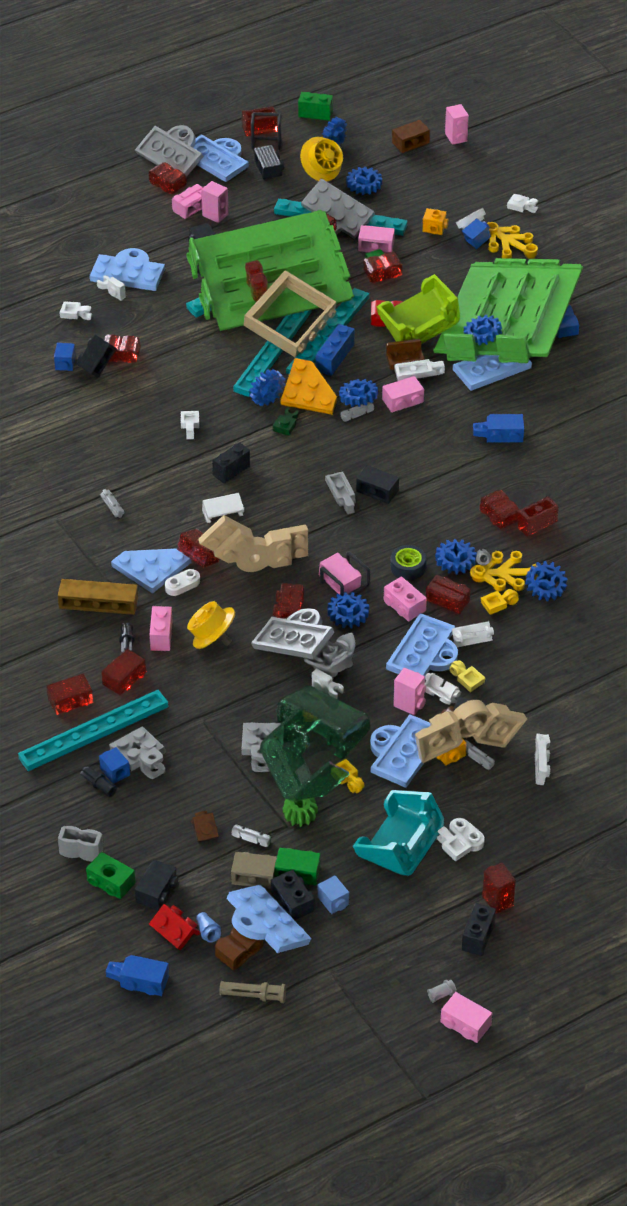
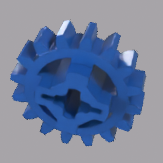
M338 117L332 118L331 122L329 121L328 126H325L323 130V138L331 139L339 146L340 143L343 144L344 137H346L345 132L347 131L346 121Z
M366 166L364 168L358 167V170L352 169V172H348L346 178L347 187L350 188V191H356V194L362 192V195L365 193L370 195L371 191L376 193L377 189H381L382 175L378 174V170L373 171L372 167L370 169H367Z
M485 315L482 318L478 316V319L472 318V322H467V326H464L463 331L464 334H473L475 342L480 346L482 343L487 345L488 341L494 342L496 335L502 334V326L498 318L494 319L493 315L488 318Z
M267 369L265 374L261 372V376L255 377L256 382L251 383L253 387L249 389L251 392L249 396L260 406L264 404L268 406L270 401L274 403V399L280 398L279 393L284 392L282 388L286 386L284 383L285 378L275 369L271 371Z
M359 379L351 380L349 384L344 383V387H340L339 391L341 402H345V405L351 404V407L355 405L360 407L361 404L367 405V402L373 403V399H377L378 395L376 383L372 384L371 380L366 382V379L362 381Z
M456 539L453 542L446 540V545L441 543L440 548L437 547L435 561H437V566H441L442 571L448 569L449 574L452 571H455V574H458L459 571L465 573L466 569L471 570L472 566H475L477 553L474 547H470V543L464 544V540L457 542Z
M544 561L543 565L537 562L536 566H531L530 571L527 572L525 584L528 585L527 590L533 591V597L539 595V600L542 597H545L546 601H549L550 597L556 600L557 595L562 596L567 586V578L564 577L565 571L560 572L561 566L554 567V562L550 565H547L546 561Z
M344 592V596L337 594V599L332 597L331 602L328 603V616H330L331 622L335 621L336 626L342 624V628H345L346 625L352 628L355 624L359 627L360 622L365 623L366 618L369 617V604H367L366 599L361 600V595L354 596V592L351 595Z

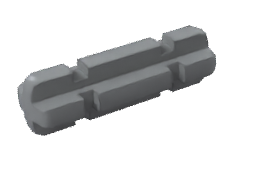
M367 402V405L361 404L360 407L357 405L350 408L349 411H342L341 419L346 422L351 420V418L354 419L364 415L366 412L369 413L374 410V405Z
M102 490L101 498L115 517L121 518L124 510L110 490Z
M465 740L466 754L479 764H483L484 768L490 770L494 766V759L487 756L476 746L472 747L473 744Z
M237 824L232 828V836L240 838L241 836L243 840L255 844L259 842L264 847H268L271 842L270 835L264 833L261 835V832L246 827L243 829V826Z

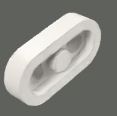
M481 208L459 220L456 224L459 229H465L476 218L480 221L483 220V216L486 213Z
M188 569L168 578L165 581L166 593L177 596L197 587L200 584L199 572L194 569Z
M456 818L450 822L449 832L453 836L459 833L472 846L471 851H479L483 848L484 835L471 823L463 818Z

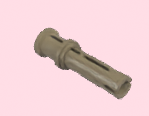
M221 981L220 995L256 997L264 1002L267 1000H277L280 1003H285L286 984L278 986L269 985L268 982H264L261 985Z

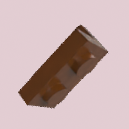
M421 339L386 343V358L390 370H394L395 364L424 360L421 350Z

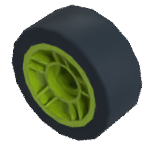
M403 545L396 548L391 555V572L398 578L402 576L405 580L420 578L426 570V554L417 546Z

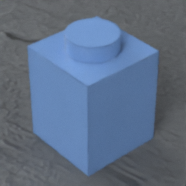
M336 876L318 884V898L331 914L341 911L349 905V891Z

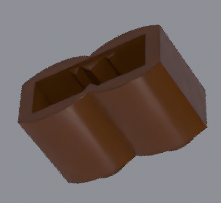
M233 928L230 935L217 941L215 956L232 970H236L248 958L260 951L263 947V940L245 937Z

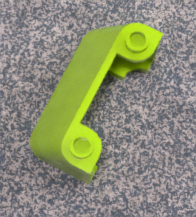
M435 274L424 279L421 285L422 292L395 307L390 301L382 302L376 306L378 315L396 342L421 339L422 344L458 323L460 319L458 298Z

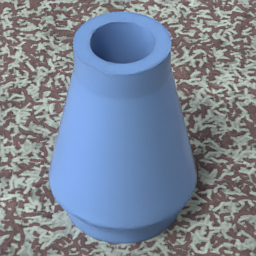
M199 913L196 916V921L202 938L207 942H215L221 936V927L207 913Z

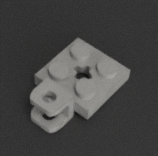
M243 723L242 755L252 756L251 767L254 772H269L272 767V756H282L283 723Z
M143 726L109 744L110 750L117 747L129 761L131 771L140 767L141 771L151 779L165 773V767L161 763L165 748Z

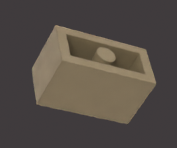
M235 852L231 870L232 884L251 887L261 885L264 888L271 889V879L275 878L277 857L250 854L248 852Z

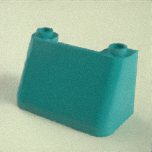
M391 790L384 801V808L388 817L371 842L368 837L362 836L357 839L353 848L359 857L400 875L409 876L415 871L439 835L438 830L443 827L444 818L432 793Z

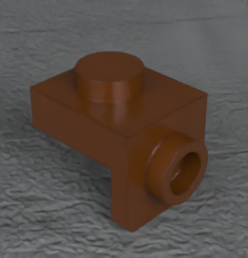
M207 811L195 813L191 823L194 825L197 841L201 842L218 838L213 813L207 814Z

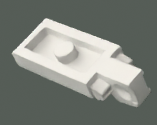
M427 359L395 364L394 370L397 380L400 381L413 376L424 378L445 373V366L443 361L430 362Z
M537 734L535 739V777L537 785H544L545 778L550 775V765H547L550 751L546 750L549 748L550 739L548 734Z

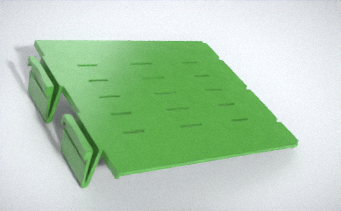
M317 210L203 238L189 239V252L186 253L191 267L193 279L198 278L197 265L201 277H204L202 279V293H199V300L203 306L205 319H210L211 308L213 318H216L220 331L244 326L245 314L284 271L289 272L336 301V304L352 300L354 297L349 281L346 282L348 277H350L342 252H339L341 248L333 225L330 226L325 211ZM286 287L258 320L261 322L319 307Z
M496 258L494 264L493 262H475V264H471L457 297L460 319L456 325L441 333L437 345L433 349L434 353L447 354L448 361L461 360L476 362L478 355H499L498 358L501 363H528L531 356L548 357L582 273L583 266L581 264H563L560 266V260L529 259L528 265H526V259ZM485 315L489 318L493 315L494 319H499L502 326V334L496 335L494 342L488 341L487 345L482 343L479 346L475 342L473 334H464V326H467V322H472V318L478 319V316L482 318Z

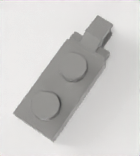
M338 472L326 475L325 481L337 504L344 506L347 514L355 513V493L344 473Z

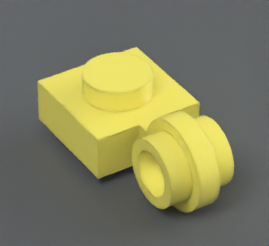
M460 660L451 663L449 667L450 672L454 676H458L457 681L470 693L485 683V677L473 666L466 670L465 664Z

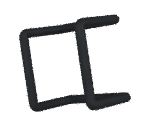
M252 113L251 149L255 148V139L278 140V150H281V113ZM255 116H279L278 137L254 136Z
M348 551L346 559L349 564L351 557L366 570V584L352 591L355 595L370 585V568ZM321 567L320 583H326L324 580V573H326L340 585V595L344 596L343 583L327 569Z

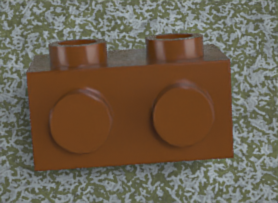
M421 120L392 129V143L401 153L430 143V129Z

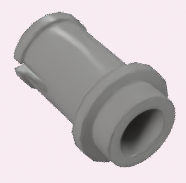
M479 549L476 561L479 565H487L491 561V555L487 550L482 549L481 551Z
M444 980L443 984L428 989L427 992L429 993L430 1000L434 1003L445 996H453L454 992H456V987L452 980Z

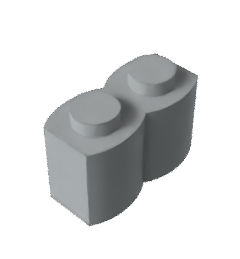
M63 826L61 828L58 844L59 853L62 856L68 858L80 857L86 861H93L100 852H103V840L100 832L90 829L81 830L74 826Z

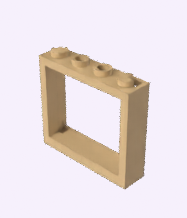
M284 271L245 314L244 326L293 357H296L305 350L309 341L312 342L315 339L317 332L325 327L328 319H332L335 316L336 301L289 272ZM286 287L324 310L296 343L258 320Z

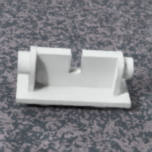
M489 621L452 628L454 644L456 647L492 641L494 630L490 627Z
M434 673L426 674V693L433 696L435 694L440 697L439 700L448 705L457 703L455 698H458L461 694L458 687L447 681L442 687L444 679Z

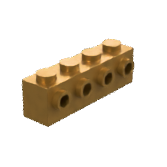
M61 579L58 592L59 609L135 615L138 602V586L134 584Z

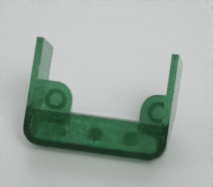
M301 706L264 738L260 745V752L282 796L292 802L325 796L350 775L347 770L330 761L313 775L311 774L302 753L307 750L310 744L307 732L321 721V718Z

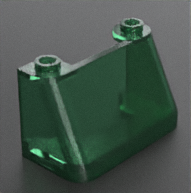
M305 686L283 697L277 704V723H283L284 729L289 725L294 727L299 723L326 737L327 745L331 746L332 744L337 750L335 756L344 759L370 730V720L365 712L337 700L314 686Z

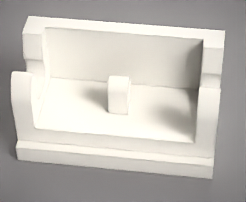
M239 493L203 500L202 511L206 522L210 523V519L213 517L238 512L239 516H243L244 507Z

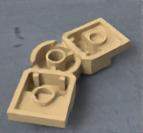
M223 515L198 539L201 545L214 551L215 557L227 563L236 562L237 566L246 572L259 571L267 566L277 568L292 565V559L308 556V528L306 525L269 531L264 536V539L262 537H253L250 528Z
M480 700L467 701L457 707L454 712L446 711L429 719L430 727L415 733L419 759L422 763H425L458 747L463 741L462 738L471 736L474 737L477 743L505 748L527 718L524 713L510 711L506 705L491 703L485 706Z

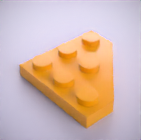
M295 358L280 401L281 405L333 415L337 396L312 361Z

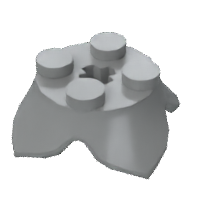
M353 633L340 636L334 644L328 640L315 659L304 658V661L312 665L314 669L317 668L331 677H335L338 672L353 665L352 656L356 643Z

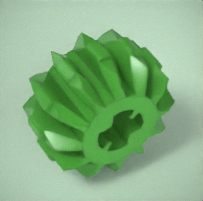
M299 792L297 796L291 794L290 798H286L283 813L286 821H291L292 826L299 824L301 827L304 823L309 825L310 821H315L318 806L315 799L310 798L308 793L302 795Z

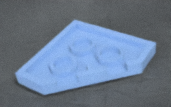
M179 549L124 551L111 561V566L153 594L165 584L168 578L177 575L191 564V557Z

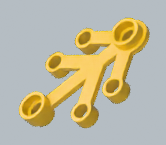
M495 222L487 223L491 234L489 238L490 252L495 253L499 250V244L496 242L497 237L502 241V258H512L509 244L523 251L526 258H535L538 247L532 244V233L520 234V227L516 225L498 227V224ZM517 240H523V242L527 244L524 245L518 242Z
M495 551L492 553L489 564L483 566L475 565L470 570V576L475 582L486 581L496 591L505 590L506 582L513 586L514 590L522 591L525 581L521 578L515 579L512 576H526L530 568H511L522 561V553L513 551L510 559L497 569H491L494 565L500 564L503 561V553Z

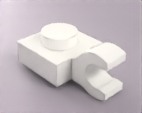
M513 194L507 203V208L519 212L528 210L535 213L538 207H535L538 200L534 198L529 200V197Z
M106 275L103 276L104 282L97 280L98 288L108 289L109 294L120 301L126 298L124 283L114 277L109 278Z
M63 302L60 318L78 319V316L85 320H91V306H81V303Z
M181 411V428H186L187 439H194V428H199V411Z
M317 668L312 672V686L316 690L322 691L327 695L329 694L334 700L338 699V693L335 691L344 692L343 685L333 682L330 675Z
M446 827L438 830L440 835L437 836V839L442 843V849L455 861L471 851L472 846L459 833L453 836Z

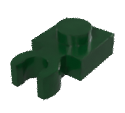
M287 407L285 409V416L279 415L273 424V431L289 436L296 426L298 410L291 414L290 408Z

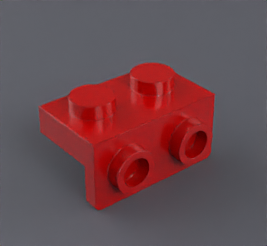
M163 904L149 925L176 948L181 950L193 934L199 936L200 931L196 928L198 924L189 917L183 918L181 916L183 912L176 906L169 907Z

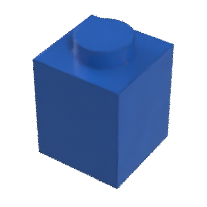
M477 218L462 230L465 240L475 249H478L491 237L489 225Z
M57 343L54 354L55 370L73 371L76 357L75 344Z
M117 747L99 756L100 769L113 784L130 776L129 761Z

